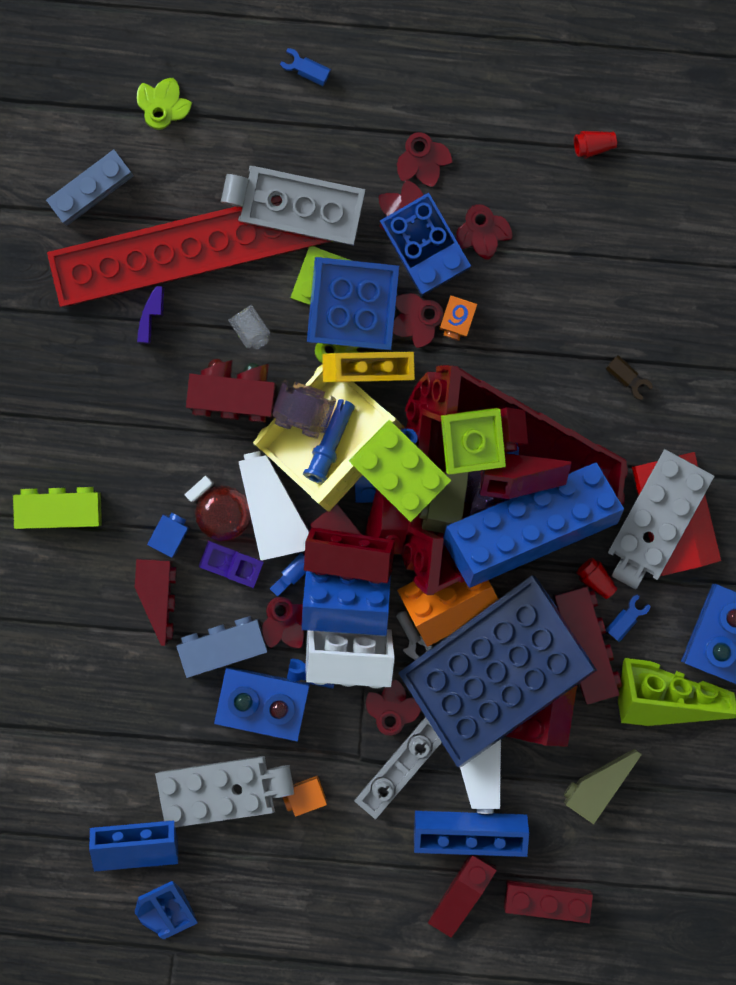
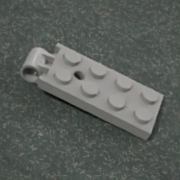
M256 166L249 167V178L226 174L221 203L242 207L238 222L354 246L365 189ZM278 195L282 198V203L279 206H274L271 203L273 196Z
M664 449L608 551L611 555L616 554L621 557L612 577L635 590L638 588L646 571L654 575L653 578L658 580L715 476ZM645 532H652L654 534L652 542L648 543L643 539Z
M265 756L155 773L164 821L174 820L175 827L271 814L275 812L272 798L295 794L290 765L267 769ZM235 784H238L242 787L241 794L235 793Z

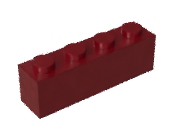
M582 586L553 595L557 610L597 669L595 673L579 683L584 702L588 705L618 696V688H621L622 684L618 671L613 672L610 661L614 660L610 644L605 645L602 634L606 633L602 617L597 618L594 607L598 606L594 590L589 591L587 586Z

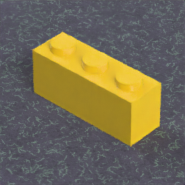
M414 352L322 354L323 382L415 380Z

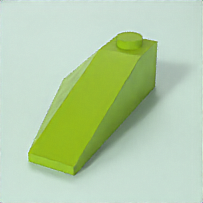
M624 659L621 674L622 687L619 689L618 696L621 723L654 726L736 718V698L734 692L705 681L696 683L684 678L685 674L678 671L672 674L659 669L660 664L652 661Z

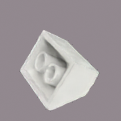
M387 629V636L307 630L306 682H313L317 685H324L326 683L341 684L347 687L354 685L370 686L372 688L391 687L394 666L392 630Z

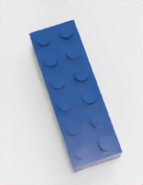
M596 462L570 473L566 485L511 498L448 525L444 533L443 543L467 586L471 588L618 524L624 508Z

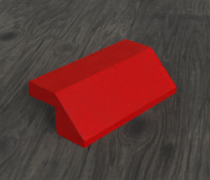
M695 452L679 455V457L698 466ZM658 461L632 467L638 495H640ZM705 495L660 576L721 561ZM648 532L650 542H652L654 540V534L652 532Z

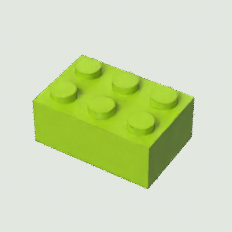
M390 420L348 460L410 522L451 482V479Z

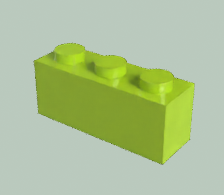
M77 487V493H66V488H49V494H38L37 489H20L21 495H13L14 529L102 526L101 492L94 493V487Z

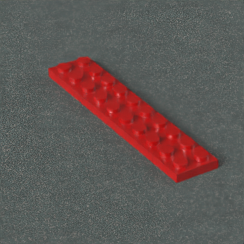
M280 196L272 197L271 203L274 206H279L282 203V198ZM235 206L47 252L59 305L62 308L306 249L332 241L238 222L242 207Z

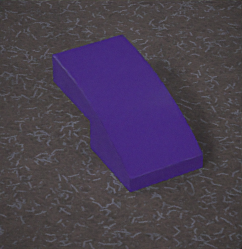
M162 286L155 287L142 312L137 342L140 344H151L152 316L163 317L164 288Z
M208 540L198 567L254 588L264 562Z

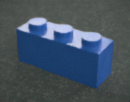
M174 820L90 828L89 851L94 872L178 864V839Z

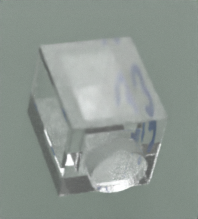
M252 304L228 320L248 350L253 347L256 351L269 342L267 337L271 333Z

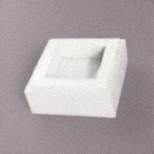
M204 476L185 496L191 502H196L213 486L212 480L208 476Z

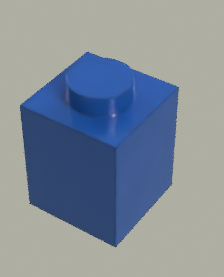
M172 512L170 516L162 515L147 545L171 558L175 557L190 528L184 525L186 519Z

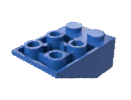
M429 193L380 220L421 297L471 268L469 261Z

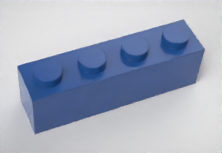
M415 811L414 853L527 857L529 826L526 814Z

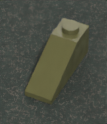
M468 472L445 474L451 479V482L419 513V518L423 519L422 529L445 533L448 525L462 520Z
M633 749L580 778L576 784L572 782L563 795L566 797L565 805L594 824L642 754Z

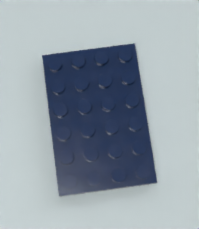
M532 575L398 674L456 766L463 767L595 673L597 669L536 576Z

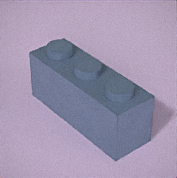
M113 149L46 201L60 220L68 226L134 175Z
M251 616L235 620L236 626L225 629L224 624L208 629L209 635L198 637V634L194 633L182 637V643L176 647L186 678L267 653L268 648L263 639L259 619L252 620Z

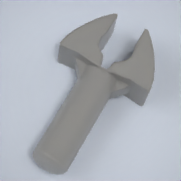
M399 612L396 617L409 639V645L403 651L412 659L417 660L419 656L415 652L416 643L418 642L420 645L425 646L426 651L432 649V645L426 646L407 612Z

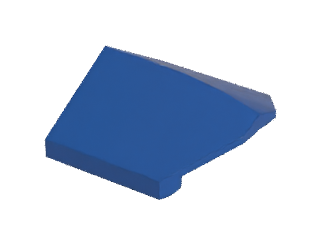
M173 881L138 897L134 911L142 925L157 933L162 939H166L198 923L183 890Z

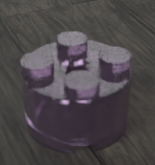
M284 380L272 411V415L276 418L275 424L286 429H291L294 426L303 429L302 433L304 435L318 438L320 433L326 432L336 398L331 396L329 401L324 398L325 392L298 382H294L293 387L288 386V381Z

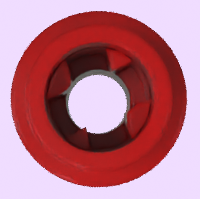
M581 131L580 134L574 135V149L577 157L583 156L587 159L617 148V138L614 131Z
M590 558L577 570V574L580 576L579 580L603 596L604 599L610 598L617 591V587L600 561Z

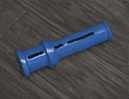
M343 399L338 400L319 446L313 448L312 454L314 456L308 469H305L303 472L304 477L315 483L323 484L328 479L326 476L331 464L337 460L335 451L350 416L355 409V405L349 401H345V404H343Z

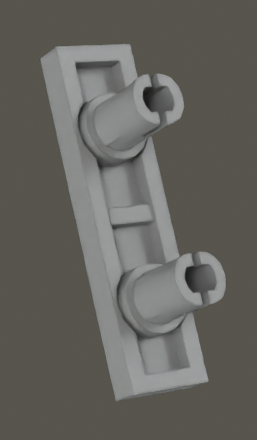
M426 717L354 800L375 820L441 744V740Z

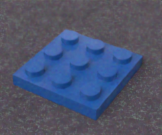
M315 257L307 342L391 350L399 266Z

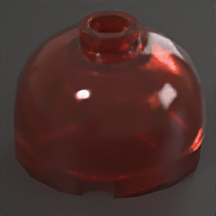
M226 485L215 486L205 491L199 498L195 509L196 523L201 532L217 541H229L242 535L251 519L246 496L238 489Z

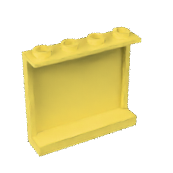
M322 364L316 369L313 377L297 390L294 398L278 411L274 420L259 432L253 443L318 504L330 512L362 476L348 460L388 420L400 430L401 428L405 429V427L354 382H323ZM343 399V404H345V401H349L355 405V409L350 416L335 451L337 460L331 464L326 476L328 479L323 484H318L304 477L303 472L305 469H308L314 456L312 454L313 448L319 446L338 400Z

